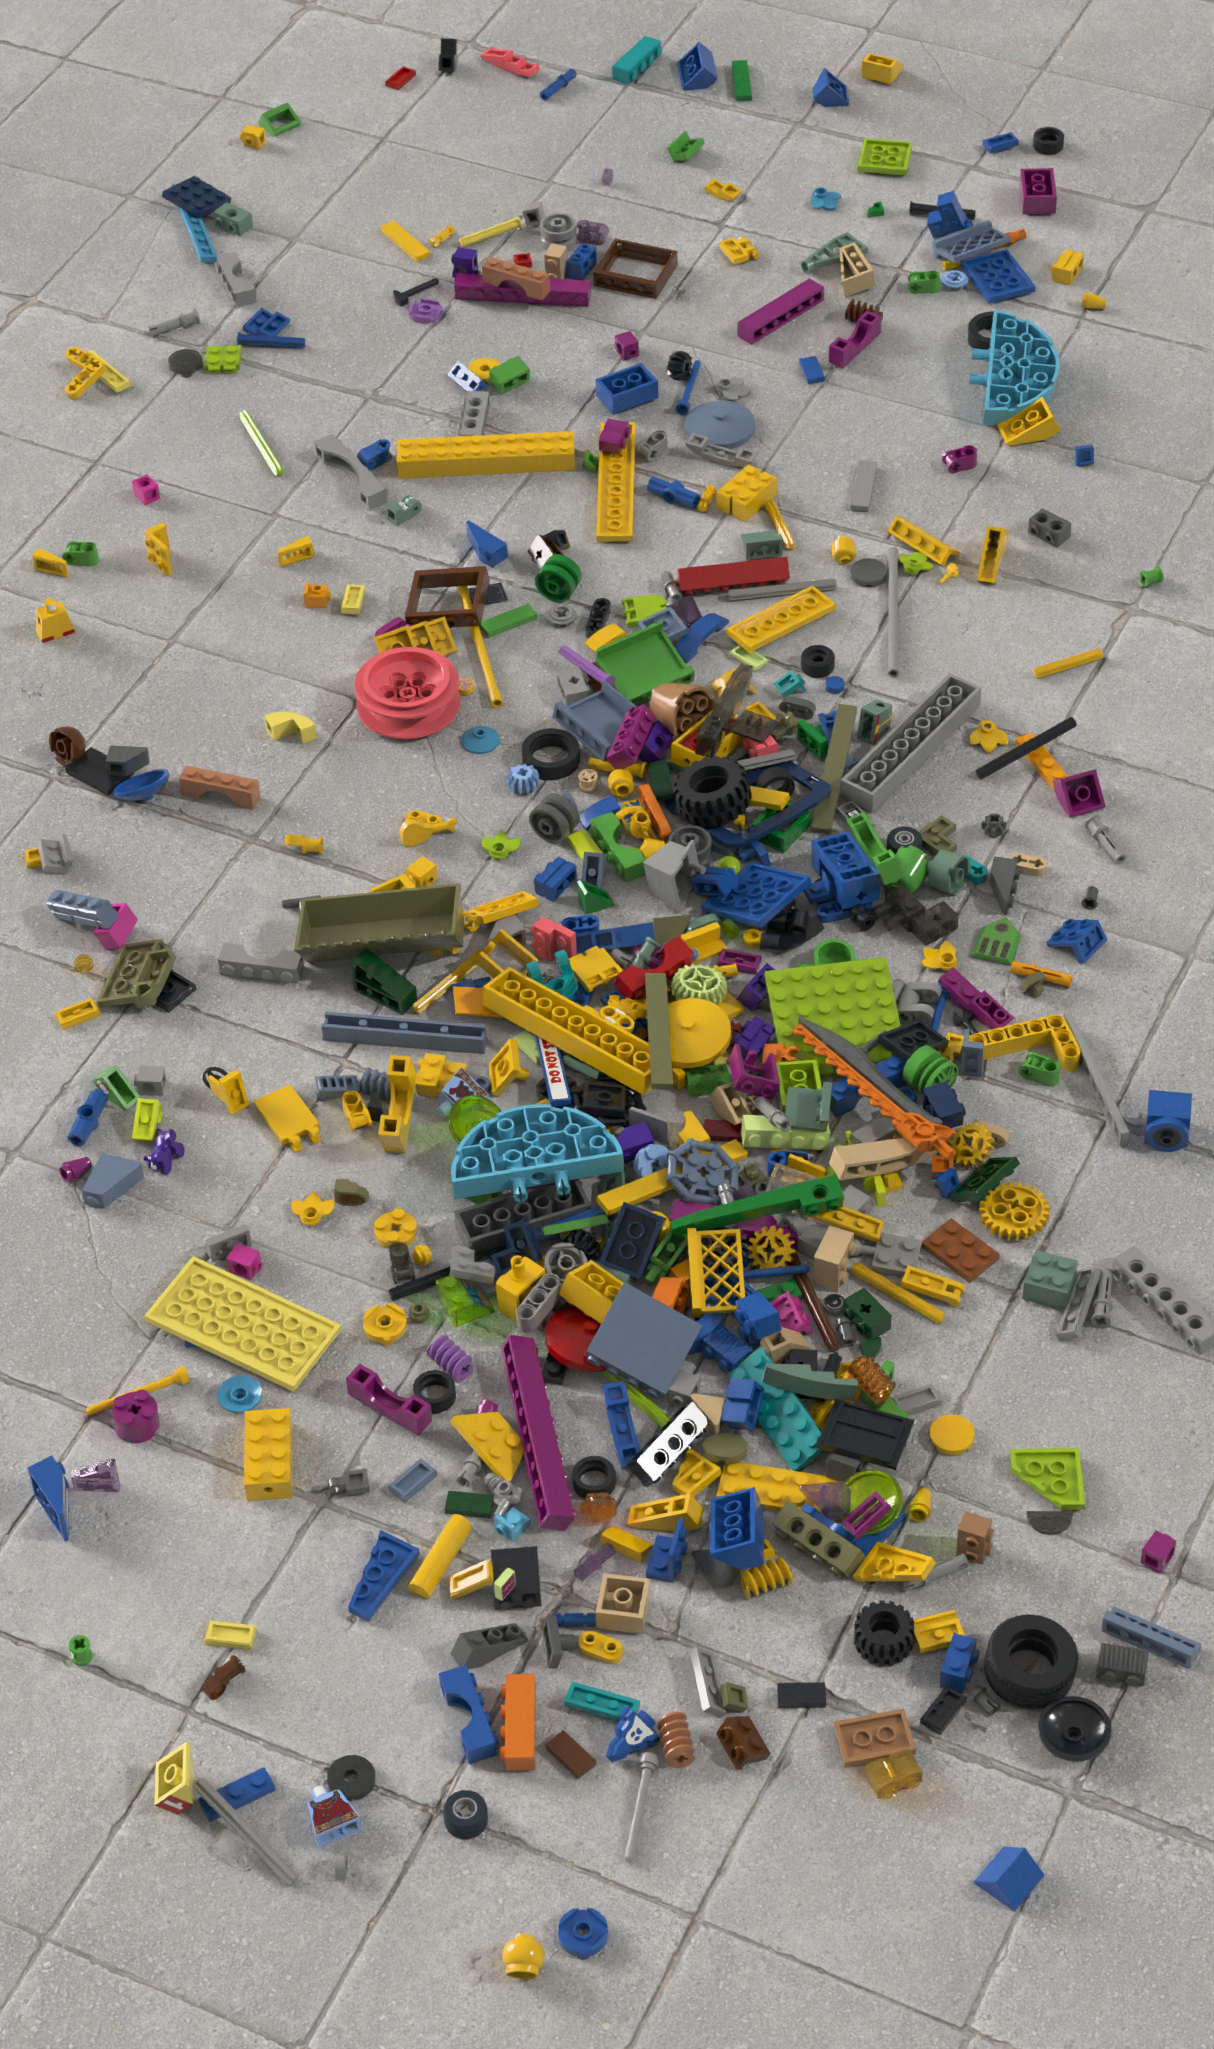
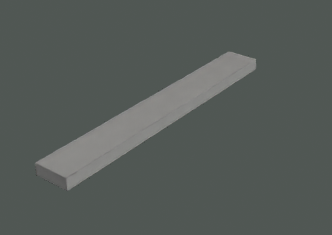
M1064 1013L1063 1018L1066 1020L1081 1051L1080 1065L1119 1146H1128L1129 1130L1072 1013Z

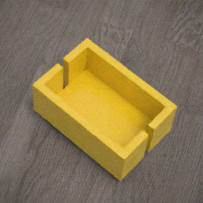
M748 464L716 492L717 509L728 515L732 513L733 517L747 522L765 506L766 501L772 500L777 495V477L766 472L761 473L760 469Z

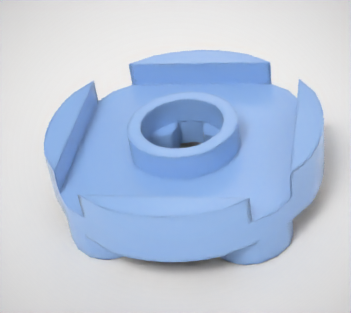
M651 1144L639 1150L634 1159V1171H637L639 1177L637 1179L667 1168L668 1159L666 1155L669 1150L657 1144ZM657 1162V1169L653 1171L651 1163Z

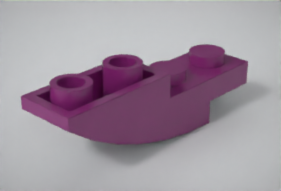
M954 967L939 978L938 983L952 995L950 1000L961 1010L963 1008L970 1010L973 1013V1018L978 1022L996 1029L1006 1026L1014 1019L985 990L983 992L978 991Z

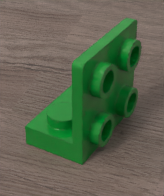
M804 719L797 722V739L820 760L826 758L828 754L827 739L823 734L821 725L813 727Z

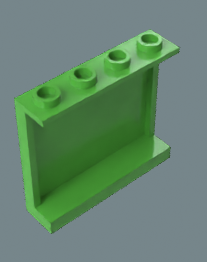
M662 621L650 624L647 628L640 631H634L631 635L624 638H618L613 643L602 645L596 650L595 661L601 670L615 677V683L612 687L637 707L651 701V692L654 687H659L664 683L690 684L694 682L695 671L693 667L686 666L665 634Z

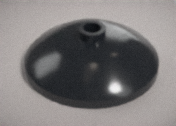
M1066 1696L1049 1703L1040 1714L1038 1720L1039 1738L1044 1747L1060 1759L1072 1762L1093 1759L1100 1755L1110 1742L1112 1729L1107 1713L1097 1703L1087 1698Z

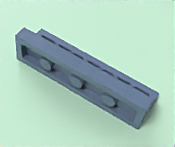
M1114 1606L1111 1612L1107 1611L1103 1617L1102 1632L1141 1649H1147L1150 1653L1188 1669L1191 1668L1201 1649V1643Z

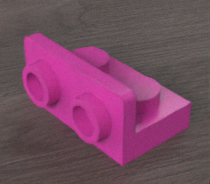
M787 1291L770 1302L779 1313L781 1327L797 1332L804 1330L808 1335L812 1333L809 1326L812 1322L808 1315L802 1312L801 1309L804 1306L798 1296L794 1298Z

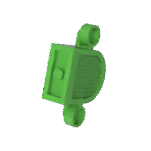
M838 939L826 940L815 948L814 963H800L797 967L856 961L853 947L845 941Z

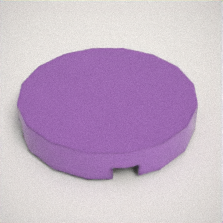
M424 298L420 299V302L415 301L409 306V316L414 322L428 324L442 317V305L437 300Z

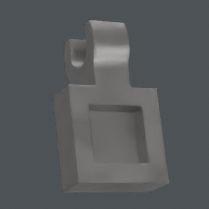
M366 1469L344 1471V1477L329 1479L330 1495H338L346 1490L347 1495L370 1492Z

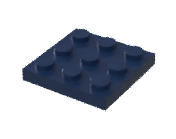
M195 176L162 191L164 199L198 219L214 212L226 202L231 203L230 196Z

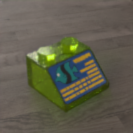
M450 1275L436 1280L437 1298L454 1328L495 1313L489 1299H486L476 1281L450 1277Z

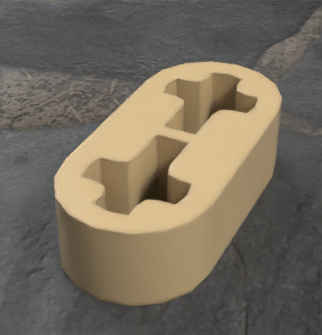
M1015 853L1010 856V859L1018 860L1017 868H1021L1020 873L1042 876L1046 873L1047 862L1044 858L1022 853Z
M983 1120L973 1121L978 1125L983 1124L992 1133L991 1137L995 1142L991 1143V1145L1004 1147L1008 1142L1010 1133L1005 1128Z

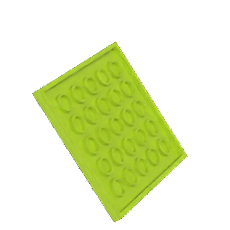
M886 957L765 971L764 976L777 1044H785L787 1048L796 1046L800 1052L793 1053L791 1057H795L798 1061L817 1060L820 1078L839 1075L836 1074L833 1066L826 1064L824 1056L815 1054L813 1046L805 1045L804 1037L794 1035L793 1029L798 1025L799 1016H803V1019L839 1034L858 1048L864 1046L884 1030L890 1031L901 1026ZM879 1044L869 1051L866 1056L875 1065L894 1056V1054Z

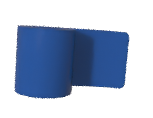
M797 1150L771 1152L767 1157L768 1176L777 1180L788 1165V1156L790 1154L802 1157L808 1161V1153Z

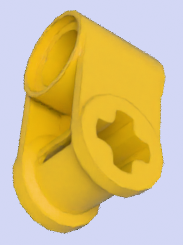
M356 1091L346 1092L342 1097L343 1110L351 1132L355 1131V1128L365 1125L368 1127L372 1126L369 1111L365 1107L361 1095Z

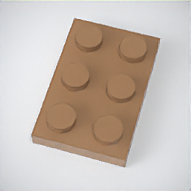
M904 1708L833 1722V1728L845 1768L916 1755V1747Z

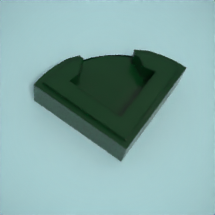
M881 1337L859 1341V1347L866 1363L873 1361L880 1352Z

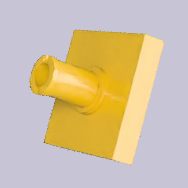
M510 1038L489 1062L492 1095L499 1097L515 1078L526 1081L529 1076V1069L520 1067L518 1044L514 1039Z

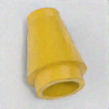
M1084 292L1081 306L1088 309H1105L1107 299L1091 292Z
M920 1488L911 1502L908 1512L912 1520L924 1522L930 1517L931 1491L929 1489Z

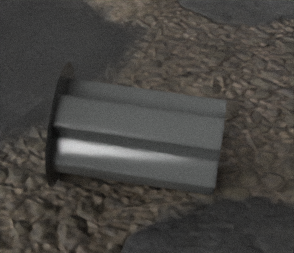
M1091 886L1087 888L1085 898L1082 900V906L1085 909L1093 910L1097 907L1098 889Z

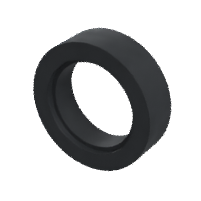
M994 311L980 313L970 320L968 325V343L972 348L983 350L990 348L991 338L984 337L978 332L992 328Z
M555 728L538 730L530 734L522 744L523 765L526 763L527 766L533 765V768L537 769L539 779L541 780L565 778L571 775L579 766V743L572 734L565 730ZM548 746L561 747L569 753L566 758L557 762H542L533 757L535 751Z

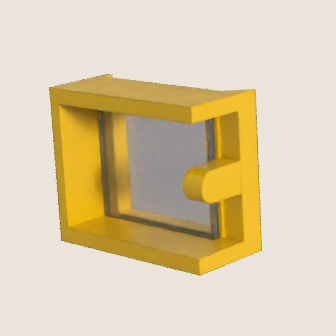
M501 929L484 950L479 953L472 964L480 966L492 978L498 976L508 967L529 977L526 964L535 960L538 962V959Z

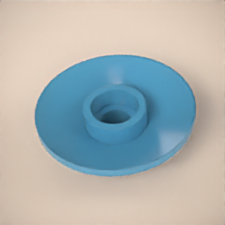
M477 726L467 730L463 734L461 742L467 751L475 754H484L493 751L499 745L500 738L494 729L486 726Z
M242 1375L225 1380L217 1392L220 1406L232 1413L249 1411L256 1407L262 1398L260 1384L255 1379Z

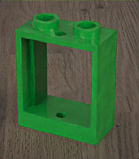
M788 801L783 810L791 806L792 803ZM766 808L751 823V826L753 827L781 811ZM808 811L793 820L795 822L785 832L775 830L758 839V841L785 853L810 827V812Z

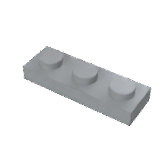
M696 1646L690 1650V1655L700 1695L701 1707L703 1712L721 1718L727 1712L726 1708H723L721 1686L714 1655L712 1652Z

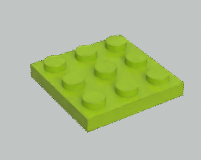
M864 138L858 163V172L895 174L897 176L906 175L913 142Z

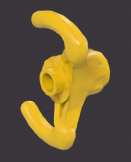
M630 806L621 809L615 814L616 818L620 820L628 814L635 813L631 817L630 834L644 840H659L652 832L651 820L644 807Z

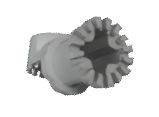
M791 1211L770 1215L774 1217L780 1228L789 1225L797 1235H800L808 1228L797 1213L793 1214Z

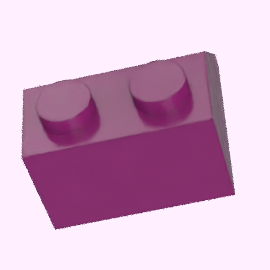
M1096 769L1052 781L1057 800L1068 817L1106 807Z

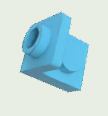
M514 1507L503 1517L498 1514L494 1517L497 1534L503 1538L506 1537L512 1542L531 1524L530 1518Z

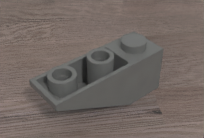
M994 856L990 874V886L1003 914L1007 915L1008 909L1013 907L1014 896L1012 894H1016L1017 882L1015 880H1019L1021 868H1017L1018 860Z
M516 1623L460 1633L450 1654L459 1667L466 1665L467 1669L484 1666L526 1643L528 1639Z

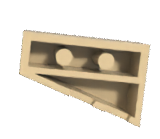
M854 242L839 248L844 297L875 287L873 269Z

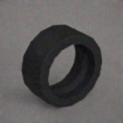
M1042 127L1034 132L1033 147L1038 153L1051 155L1059 153L1063 149L1064 134L1060 129Z
M772 767L759 775L756 787L767 789L771 783L785 780L784 784L776 789V791L786 792L791 796L795 790V783L787 769L784 767Z
M430 1370L420 1374L415 1379L413 1393L415 1396L431 1404L432 1414L442 1413L454 1404L456 1399L455 1382L446 1372ZM430 1385H441L448 1389L444 1396L436 1399L426 1398L421 1394Z
M601 1456L584 1457L573 1468L572 1482L574 1490L580 1497L586 1500L597 1501L605 1499L615 1489L616 1472L613 1464ZM589 1471H600L608 1477L604 1483L596 1486L587 1485L581 1481V1476Z

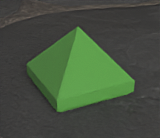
M587 449L582 467L596 473L599 460Z

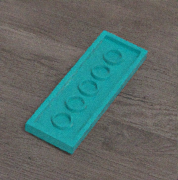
M760 1346L727 1376L730 1380L731 1378L755 1380L765 1388L757 1419L792 1471L800 1472L824 1452V1450L816 1448L822 1431L796 1393L762 1382L765 1365L775 1363L766 1350Z

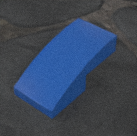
M611 795L584 810L580 814V823L588 831L591 828V819L613 812L615 815L621 810V807Z

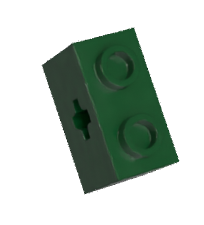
M865 1288L860 1289L843 1300L842 1314L852 1321L860 1335H864L867 1339H872L891 1329L892 1315Z

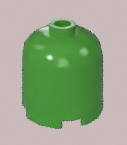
M909 845L908 848L901 846L895 854L904 877L894 884L886 885L892 893L902 896L913 894L929 875V871H927L928 861L925 859L926 854L919 848Z

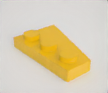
M877 1541L853 1574V1578L856 1582L924 1581L936 1563L933 1557Z

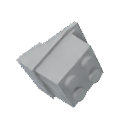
M691 840L686 847L669 841L643 862L649 893L664 901L666 907L676 912L682 911L690 899V893L693 891L690 878L696 873L704 874L706 872V867L698 863L694 840Z

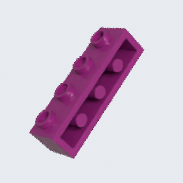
M645 704L639 707L635 706L626 713L606 759L615 770L625 769L634 765L655 720L652 711Z

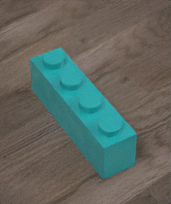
M644 36L612 66V79L629 85L661 56V40Z

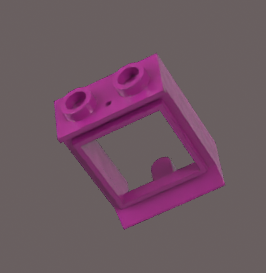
M735 1044L727 1060L731 1066L734 1082L733 1090L772 1100L780 1086L774 1054H769L764 1065L756 1064L757 1053L755 1050L749 1051L745 1060H742L740 1045ZM745 1070L760 1073L763 1078L747 1074Z

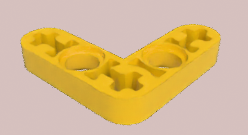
M70 347L65 352L69 363L82 369L65 388L68 397L73 400L81 397L105 372L106 368L101 359L78 347ZM89 359L88 362L82 364L84 360ZM89 377L88 380L82 381L84 378Z

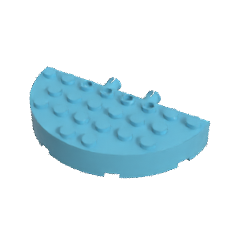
M994 310L990 348L988 350L973 348L971 358L972 360L988 362V373L986 375L970 373L969 379L970 385L986 387L983 425L1002 423L1020 413L1041 397L1048 403L1056 389L1059 372L1058 352L1053 346V341L1040 327L1027 319L1021 320L1016 318L1015 314Z
M533 1104L511 1108L497 1113V1117L489 1121L483 1120L459 1144L451 1168L454 1199L513 1190L514 1200L520 1202L519 1195H521L522 1202H524L528 1198L526 1187L550 1183L556 1184L559 1195H563L562 1188H564L566 1195L571 1190L568 1180L624 1171L623 1152L616 1137L606 1130L604 1124L579 1110L569 1107H563V1109L552 1108L549 1104Z

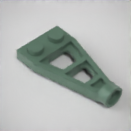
M846 232L833 238L807 257L806 260H803L801 268L804 273L808 274L816 268L840 263V254L838 255L833 251L835 247L841 248L855 242L863 255L868 253V247ZM826 254L830 258L822 259L820 256Z

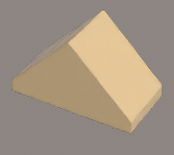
M691 1394L690 1402H693L710 1421L706 1425L707 1430L712 1435L719 1434L723 1423L720 1419L725 1398Z

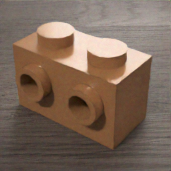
M965 1511L958 1528L956 1556L963 1553L967 1561L980 1564L984 1563L986 1556H991L994 1545L991 1542L995 1532L994 1529H991L992 1519Z

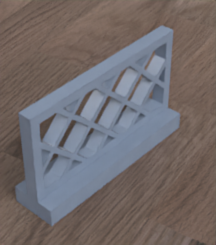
M988 220L932 241L933 255L935 258L945 257L953 262H958L1011 242V237L992 228V222Z

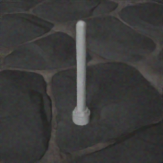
M642 1753L638 1765L642 1773L624 1856L625 1861L628 1863L632 1862L635 1857L651 1774L658 1768L659 1757L653 1753Z

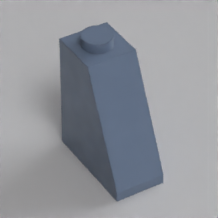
M102 1153L82 1189L84 1204L105 1209L142 1180L144 1174L141 1162Z

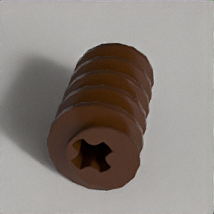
M852 299L846 308L845 319L857 323V320L866 311L881 316L882 322L883 312H880L879 306H876L874 310L873 304L867 308L866 302L861 306V301H858L855 305V300Z

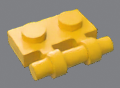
M744 236L739 237L738 240L733 237L719 242V248L734 265L748 261L749 256L754 259H758L760 256L755 246H751V242L744 238Z

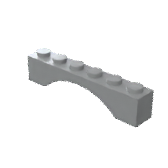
M331 434L314 441L316 456L325 465L340 468L356 479L359 483L360 502L369 511L387 503L388 491L385 485H382L377 477L373 476L368 468L360 463V460L351 453L349 448L342 444L340 439Z

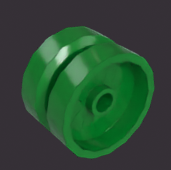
M552 555L537 573L535 585L543 597L557 603L565 602L579 585L582 579V572L579 566L567 556Z

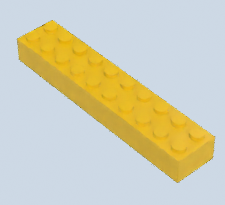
M574 431L397 439L398 479L575 470Z
M508 967L483 986V1006L642 1095L652 1090L648 1042L511 967Z

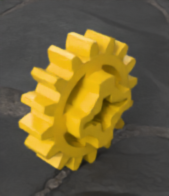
M966 1122L963 1129L958 1126L959 1132L955 1134L953 1140H948L952 1145L951 1148L956 1151L953 1160L960 1166L964 1164L966 1168H970L971 1164L977 1168L978 1162L985 1164L984 1158L991 1157L988 1153L989 1150H994V1147L991 1145V1143L995 1142L991 1137L992 1133L983 1124L978 1125L976 1122H973L972 1126Z
M774 1225L770 1226L769 1230L766 1226L762 1227V1233L759 1230L755 1231L756 1238L752 1237L749 1239L753 1245L747 1248L752 1250V1254L748 1257L755 1259L752 1265L759 1264V1269L788 1266L786 1261H793L794 1258L790 1254L796 1252L790 1246L795 1242L788 1240L791 1234H782L784 1228H779L776 1231ZM767 1236L766 1241L763 1244H759L762 1238ZM769 1246H771V1248L775 1249V1252H774V1253H772V1251L768 1250V1247H769ZM779 1255H784L781 1261L776 1263L777 1257Z

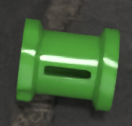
M1159 566L1154 567L1153 570L1140 571V581L1144 587L1149 586L1150 583H1160L1164 580L1163 571Z
M77 1635L69 1641L73 1663L78 1666L89 1664L93 1659L89 1639L84 1635Z

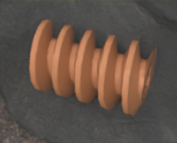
M680 1711L664 1715L657 1723L665 1762L674 1768L688 1766L696 1759L692 1755L694 1747L692 1746L691 1733L688 1729L689 1724L686 1721L687 1716L684 1712Z

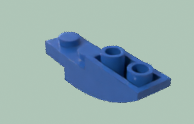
M653 923L576 933L577 954L584 953V951L595 946L606 950L644 944L646 937L655 940Z

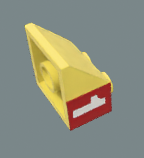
M185 1742L156 1762L155 1806L176 1815L191 1807L194 1801V1760L190 1743Z

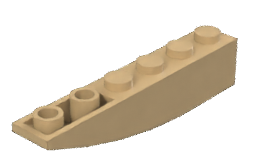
M905 1138L834 1147L829 1164L839 1180H847L894 1172L913 1166L939 1152L936 1150L932 1152H919Z

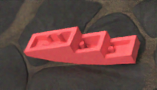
M490 48L480 55L482 59L490 64L517 75L531 77L540 71L539 64L527 63L526 57L514 56L513 50Z

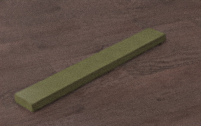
M838 704L822 780L830 785L831 795L816 806L811 831L831 834L840 794L841 779L844 775L857 715V706Z
M645 973L651 1089H673L666 973Z

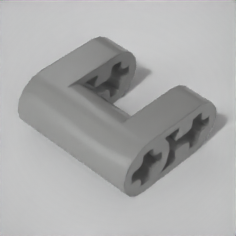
M934 982L907 983L897 1007L900 1023L908 1024L920 1019L924 1023L929 1024L932 1021L934 1009L930 1005L918 1003L937 1002L942 988Z

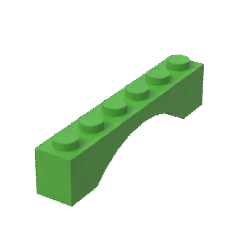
M862 812L846 819L852 837L877 869L885 885L894 884L904 876L896 856L891 849L887 851L867 815Z

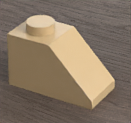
M732 1081L717 1087L708 1097L720 1117L734 1125L742 1123L743 1115L753 1114L742 1093L733 1090L734 1082Z

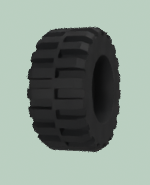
M713 756L709 759L706 757L702 758L701 761L692 762L691 766H686L683 772L679 773L674 783V795L681 816L687 822L704 828L708 826L718 827L720 824L726 825L729 821L738 819V816L746 811L752 798L744 767L737 761L730 760L724 756L722 758Z

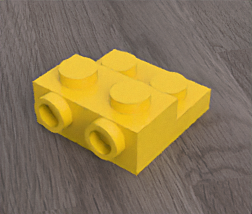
M425 1053L424 1058H420L418 1062V1070L420 1072L419 1074L417 1073L415 1085L417 1095L439 1097L442 1089L458 1069L462 1067L467 1071V1065L446 1061L445 1055Z

